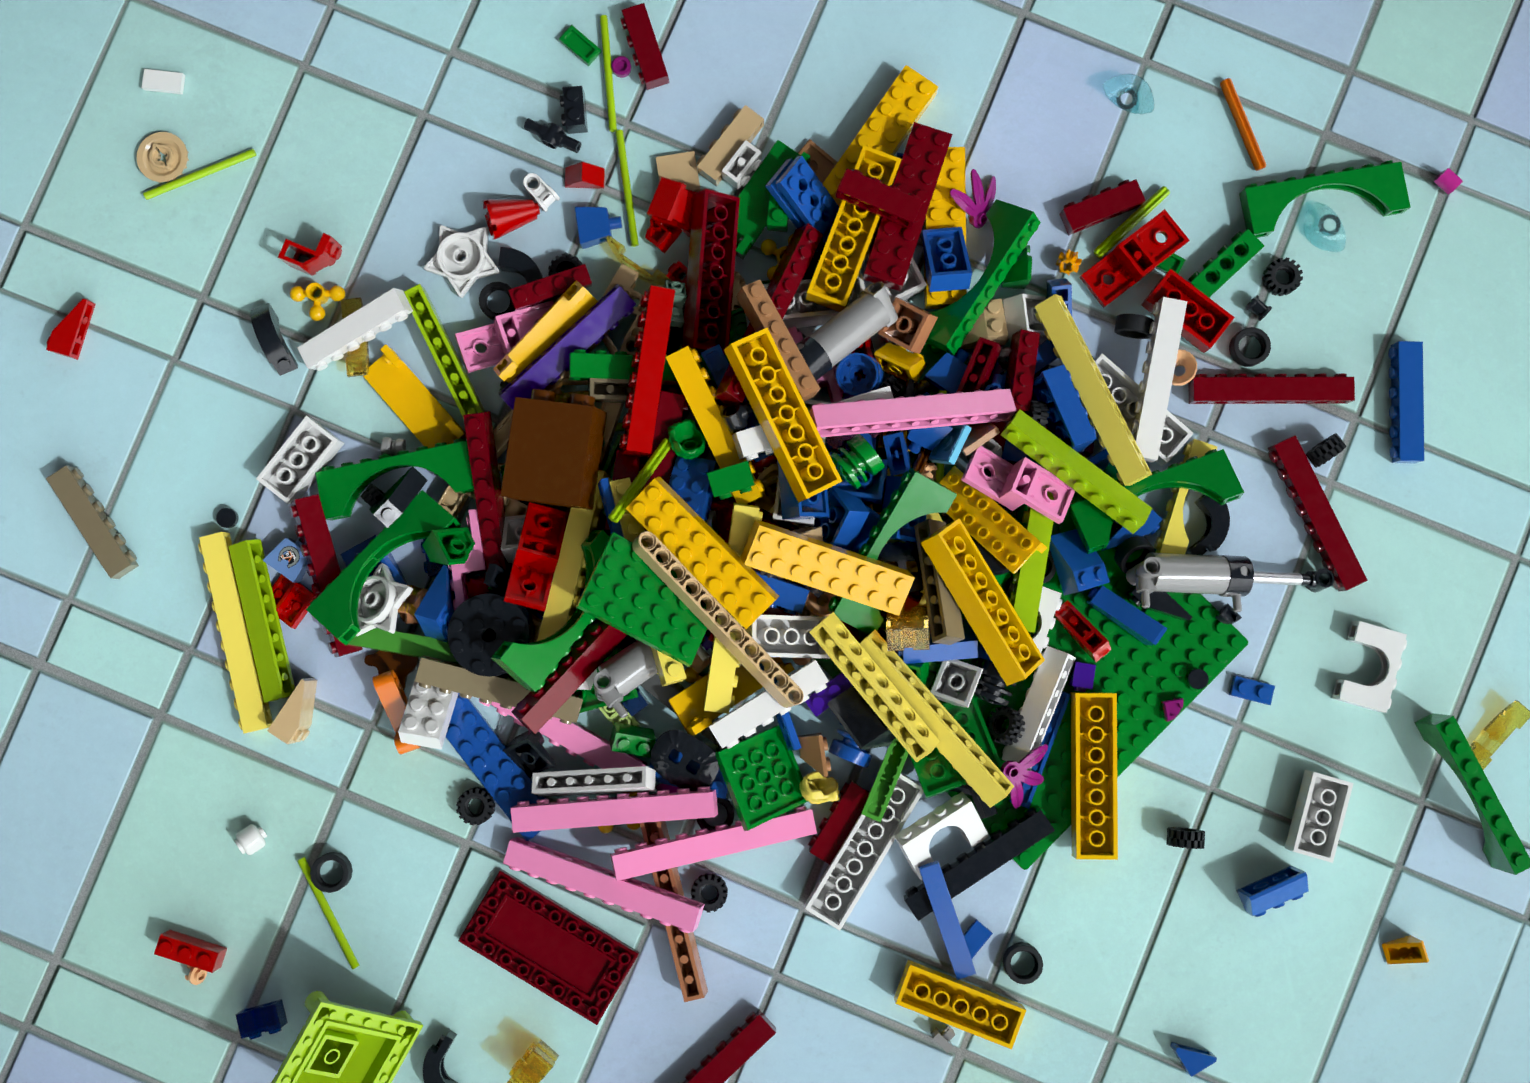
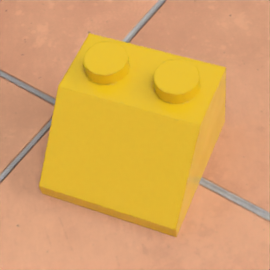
M889 342L874 353L883 372L894 375L904 382L907 379H913L915 382L918 381L926 368L924 357L921 354L911 353L898 344L894 345Z

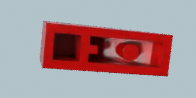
M82 299L53 329L51 336L47 339L46 350L78 360L96 304L87 299Z
M1068 600L1061 605L1058 611H1055V618L1095 662L1111 651L1109 641Z

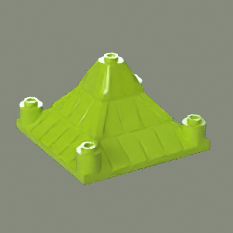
M314 991L305 999V1007L310 1015L271 1083H392L420 1033L423 1024L420 1021L414 1020L407 1011H399L394 1016L331 1002L322 991Z

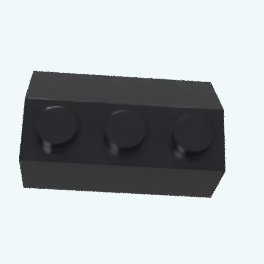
M854 686L828 702L827 705L860 750L890 746L895 739L892 732Z

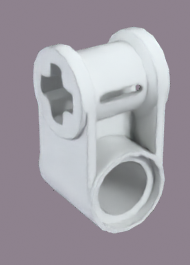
M530 173L525 176L523 184L526 191L543 211L547 212V208L554 201L560 200L555 191L537 174ZM532 181L538 182L535 188H529L528 186Z

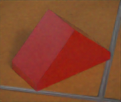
M586 162L565 167V188L604 189L605 168Z

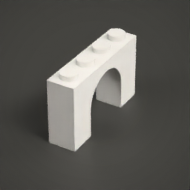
M1012 580L1006 594L1007 598H1009L1011 591L1014 592L1015 584L1012 583ZM1042 587L1037 617L1038 627L1032 637L1040 653L1043 648L1047 647L1049 637H1047L1048 631L1053 629L1056 618H1053L1055 611H1058L1062 604V599H1060L1062 593L1046 587Z
M1352 621L1347 641L1372 648L1381 660V671L1377 679L1368 685L1337 679L1332 699L1373 711L1387 713L1392 704V690L1395 689L1397 684V671L1402 665L1401 655L1407 646V634L1361 621Z
M963 792L953 796L949 801L936 807L932 812L919 818L915 823L894 836L912 870L921 881L923 879L918 867L934 862L929 853V844L934 834L946 826H957L964 839L972 848L989 837L971 800Z

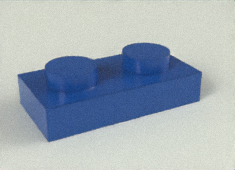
M1233 676L1229 695L1271 705L1275 686Z

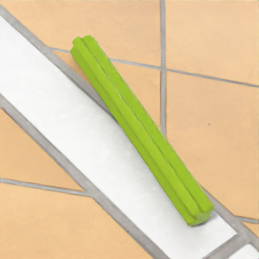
M1162 186L1093 251L1096 257L1102 258L1170 194L1169 189Z
M667 438L662 440L608 516L612 522H619L627 511L625 508L636 498L670 450L671 444Z

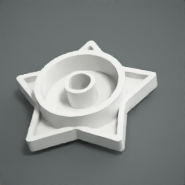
M441 225L438 251L424 267L427 272L448 278L461 298L465 296L477 279L500 273V270L487 254L489 233L487 227L467 233H460Z
M383 563L378 566L372 576L366 579L361 590L358 602V621L361 631L356 636L376 627L394 634L398 609L413 591V588L408 585L394 582L389 567Z

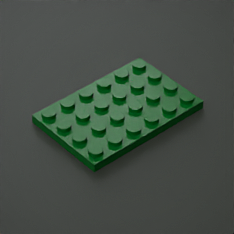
M613 532L604 547L576 608L688 667L691 666L707 627L634 552L632 548L633 542ZM656 556L657 561L662 563V558ZM671 570V575L677 579L676 572ZM686 586V591L692 594L691 588ZM701 601V607L706 610V604Z

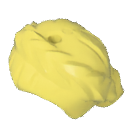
M815 771L803 777L799 784L801 795L811 804L839 800L838 782L833 777L827 778Z

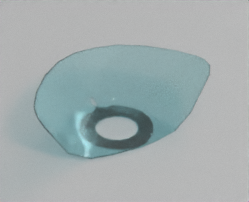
M1122 74L1107 80L1103 84L1106 96L1119 108L1134 114L1153 112L1154 98L1152 91L1143 78L1134 74ZM1122 94H1131L1133 97L1132 103L1129 105L1123 104L1121 102Z
M1314 202L1309 207L1304 221V232L1307 239L1321 250L1330 252L1343 251L1346 243V234L1341 220L1330 207ZM1326 219H1333L1335 221L1336 227L1334 230L1328 231L1324 228L1323 225Z

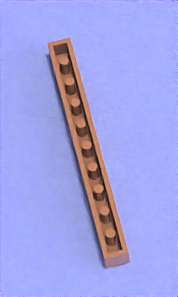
M666 821L640 823L644 842H647V845L655 844V840L660 838L670 840ZM677 867L652 873L656 887L684 896ZM665 925L684 1002L704 998L708 988L694 932L685 933L680 931L679 927Z

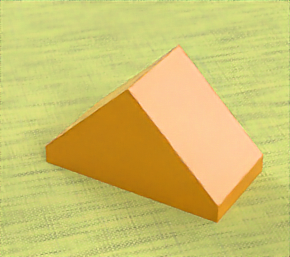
M1409 935L1382 944L1387 964L1429 962L1424 942L1414 936Z

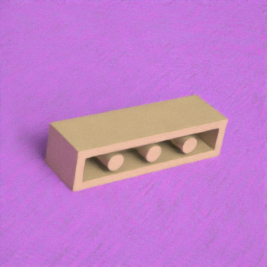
M746 105L735 112L734 120L731 124L724 126L718 140L715 139L711 143L709 152L706 156L702 155L697 162L698 173L716 187L722 180L723 168L744 141L747 140L751 143L764 126V118Z

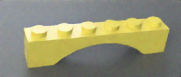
M1194 439L1186 443L1183 449L1184 460L1179 465L1186 463V460L1191 457L1197 456L1200 458L1205 456L1206 452L1213 449L1217 450V446ZM1171 489L1173 496L1166 505L1167 516L1161 522L1160 530L1162 532L1154 544L1156 553H1186L1189 539L1183 522V507L1189 489Z

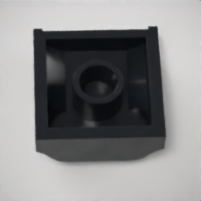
M528 730L516 736L503 749L506 755L530 778L533 773L542 772L556 765L544 748V737L539 731L534 734Z

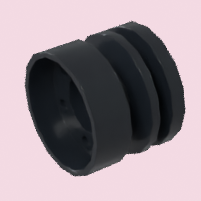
M980 658L977 667L983 669V677L979 679L978 684L980 685L976 688L974 695L994 705L1008 707L1009 701L1001 697L1002 694L1012 697V693L1005 689L1006 684L993 662ZM1017 682L1008 686L1016 687Z

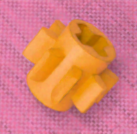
M1070 249L1065 254L1060 252L1059 259L1056 261V265L1060 267L1059 272L1066 273L1068 276L1073 271L1077 273L1082 259H1078V252H1073Z

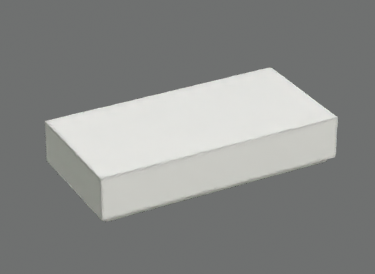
M144 69L141 88L146 91L183 95L185 75L178 72Z

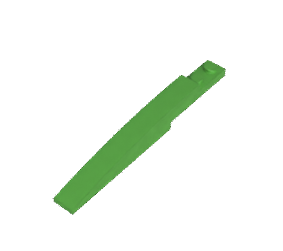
M374 628L364 634L355 636L348 643V645L418 658L426 655L459 664L450 650L448 641L444 642L426 636L397 631L392 634L382 629Z
M943 661L929 662V673L925 686L930 692ZM896 737L888 746L861 813L880 823L909 754Z

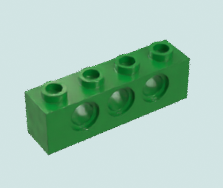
M1249 229L1243 234L1239 231L1231 239L1233 243L1229 247L1225 244L1217 252L1219 256L1215 260L1210 258L1202 266L1204 270L1201 273L1196 271L1188 279L1190 284L1210 298L1264 247L1262 242ZM1234 248L1241 251V256L1234 252ZM1220 261L1226 263L1227 269H1223L1220 266ZM1210 275L1213 282H1208L1205 276Z

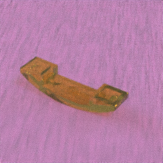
M607 236V242L616 259L621 265L625 264L639 272V279L656 286L659 284L664 286L665 280L671 281L660 270L656 269L652 275L624 256L626 252L625 246L611 236Z
M361 297L341 300L342 319L363 307ZM368 341L359 344L360 347L358 349L347 352V377L368 375Z
M1515 700L1503 709L1470 745L1483 770L1492 761L1490 757L1516 728L1520 729L1530 718V711L1519 701Z

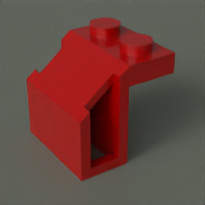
M661 177L647 214L653 221L679 228L690 237L693 194L697 192L685 189L686 185L681 182Z
M323 233L316 251L286 239L278 258L290 267L313 276L323 268L335 264L336 260L341 257L342 246L332 236ZM288 247L296 252L293 259L285 256ZM300 255L311 258L304 263L298 261Z

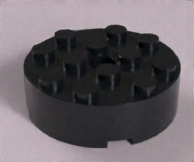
M486 592L473 596L459 605L450 619L447 633L450 650L456 661L473 674L492 677L507 673L491 658L503 642L518 644L534 642L535 627L528 609L521 605L505 602L504 593ZM490 628L496 633L495 639L491 638L488 634Z

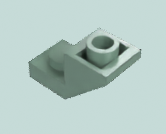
M665 280L664 288L675 290L670 326L682 328L684 324L682 308L687 297L685 283Z

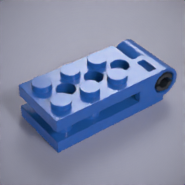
M803 156L796 157L794 161L792 158L787 159L765 187L797 229L809 223L823 234L816 249L822 253L840 207Z

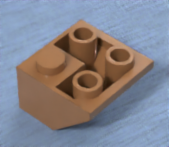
M821 733L798 736L802 747L799 749L800 758L822 776L827 777L828 771H831L830 758L825 757V751L828 750L827 738L823 737Z

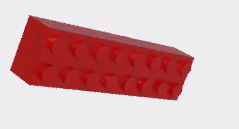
M651 285L647 291H644V295L641 297L640 307H643V311H641L637 322V327H640V331L636 335L634 342L637 352L633 355L631 362L634 372L630 375L628 382L631 393H629V396L627 395L625 408H628V413L623 417L622 422L625 434L620 437L619 448L622 449V454L646 458L652 451L675 296L674 289Z

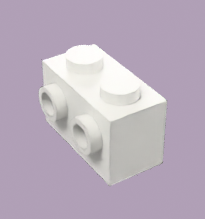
M745 140L723 168L722 179L737 190L741 185L744 187L750 179L749 175L753 170L756 171L762 163V152Z

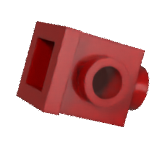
M678 260L677 263H673L669 267V273L666 276L671 281L685 283L686 288L688 268ZM682 274H686V276L684 277V279L681 280V279H680L681 275H682Z

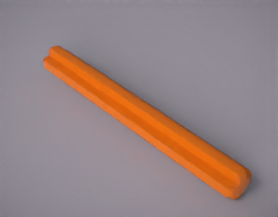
M1227 78L1220 83V86L1256 171L1262 170L1266 167V162L1233 82L1230 78Z

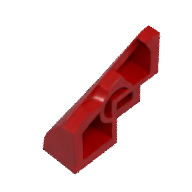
M651 218V224L647 229L645 238L665 254L683 231L679 228L653 221Z

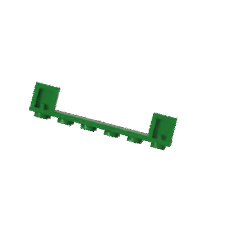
M779 140L776 141L738 196L740 203L736 255L741 259H744L767 226L770 192L765 186L772 178L773 166H782L787 159L792 158L794 161L798 156H803L806 162L810 164V155L805 152L800 155Z

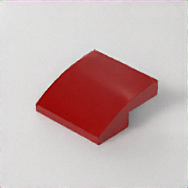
M281 574L272 587L276 611L278 612L279 619L289 627L296 629L308 611L306 609L317 596L301 583H293Z

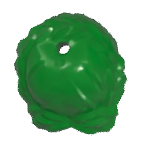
M685 419L681 423L678 422L668 427V440L676 455L692 460L704 453L706 439L701 428L696 425L693 419Z

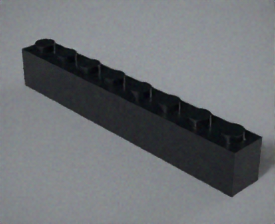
M1039 807L1028 809L1024 813V817L1019 820L1017 818L1013 819L1007 824V828L1002 831L999 829L993 832L989 840L980 842L968 854L966 852L960 854L956 858L957 861L953 864L947 863L941 867L951 899L1055 831ZM924 882L918 887L912 886L905 891L904 901L918 921L933 912Z

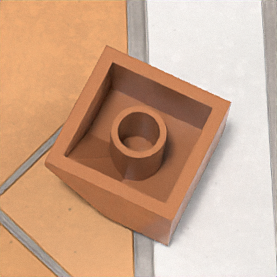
M896 297L893 306L898 319L890 327H883L879 330L878 334L911 352L920 354L938 317L906 300Z

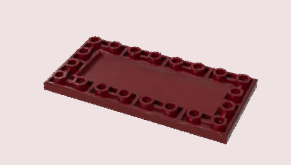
M502 869L497 874L458 940L460 943L598 1025L639 955L638 951Z

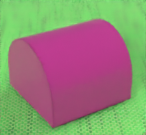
M1447 168L1433 182L1449 195L1463 181L1450 168Z

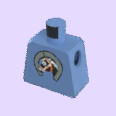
M286 537L263 559L265 563L293 583H300L307 571L306 565L308 562L306 556L303 557L300 545H302L300 537L297 541Z

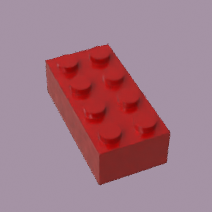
M1172 269L1164 274L1141 304L1142 307L1153 314L1155 303L1162 297L1187 301L1181 336L1203 353L1212 348L1235 318Z

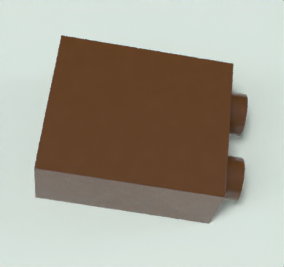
M532 389L530 399L515 397L500 496L521 501L593 510L607 412L594 407L595 397L583 394H570L569 403L555 402V392Z

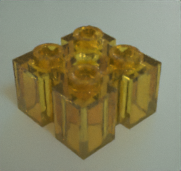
M915 606L912 610L904 611V608H902L899 616L887 612L886 636L888 651H904L905 648L930 650V624L927 607Z
M541 1039L537 1044L533 1042L523 1055V1060L519 1058L508 1073L511 1077L507 1083H539L553 1068L559 1055Z

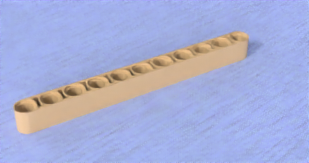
M643 532L634 539L632 543L634 552L781 706L790 708L803 701L804 694L801 688L652 532ZM641 539L647 542L648 547L642 545ZM656 555L662 558V563L657 561ZM671 570L676 572L677 579L671 575ZM686 586L691 588L692 594L686 591ZM701 601L706 604V610L701 607ZM715 616L721 620V625L717 624ZM730 632L734 633L735 640L730 637ZM745 647L749 649L750 656L745 653ZM759 662L764 665V671L760 669ZM774 677L778 680L779 686L775 685ZM789 693L793 696V702L788 697Z

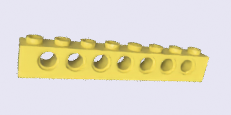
M834 612L809 631L915 762H918L934 750L940 742Z

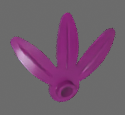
M972 169L970 175L974 202L968 195L956 189L950 191V196L964 212L970 215V224L979 229L986 223V212L994 201L996 178L995 176L990 178L984 197L981 179L977 171Z
M1047 744L1035 748L1018 763L1016 761H1006L1001 766V772L1014 785L1010 792V799L1015 809L1019 808L1023 801L1021 781L1032 786L1042 784L1044 781L1041 774L1027 769L1036 765L1044 757L1048 750Z

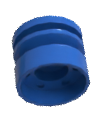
M852 353L840 361L836 369V379L839 387L844 392L857 396L879 389L883 382V370L875 358L863 353ZM863 371V374H865L866 377L865 379L861 378L860 380V378L857 377V374L862 373Z
M837 729L836 732L844 738L843 740L833 739L828 752L868 768L873 755L865 749L860 750L847 731Z

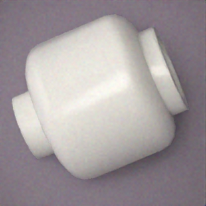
M251 824L236 834L234 842L242 854L252 855L266 845L264 838L267 835L261 826L257 828Z

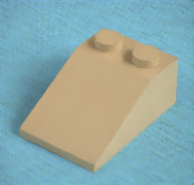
M1002 299L989 301L983 313L973 325L972 330L962 342L961 349H975L980 337L999 343V345L1006 344L1008 331Z
M315 678L300 680L267 730L286 744L304 741L310 733L308 729L312 725L317 686Z

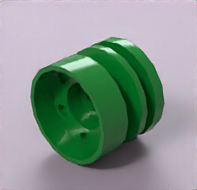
M856 434L847 441L850 452H847L842 447L838 448L842 458L835 452L830 455L838 473L855 489L861 487L858 478L864 483L868 481L864 471L874 476L885 468L879 455L860 434Z

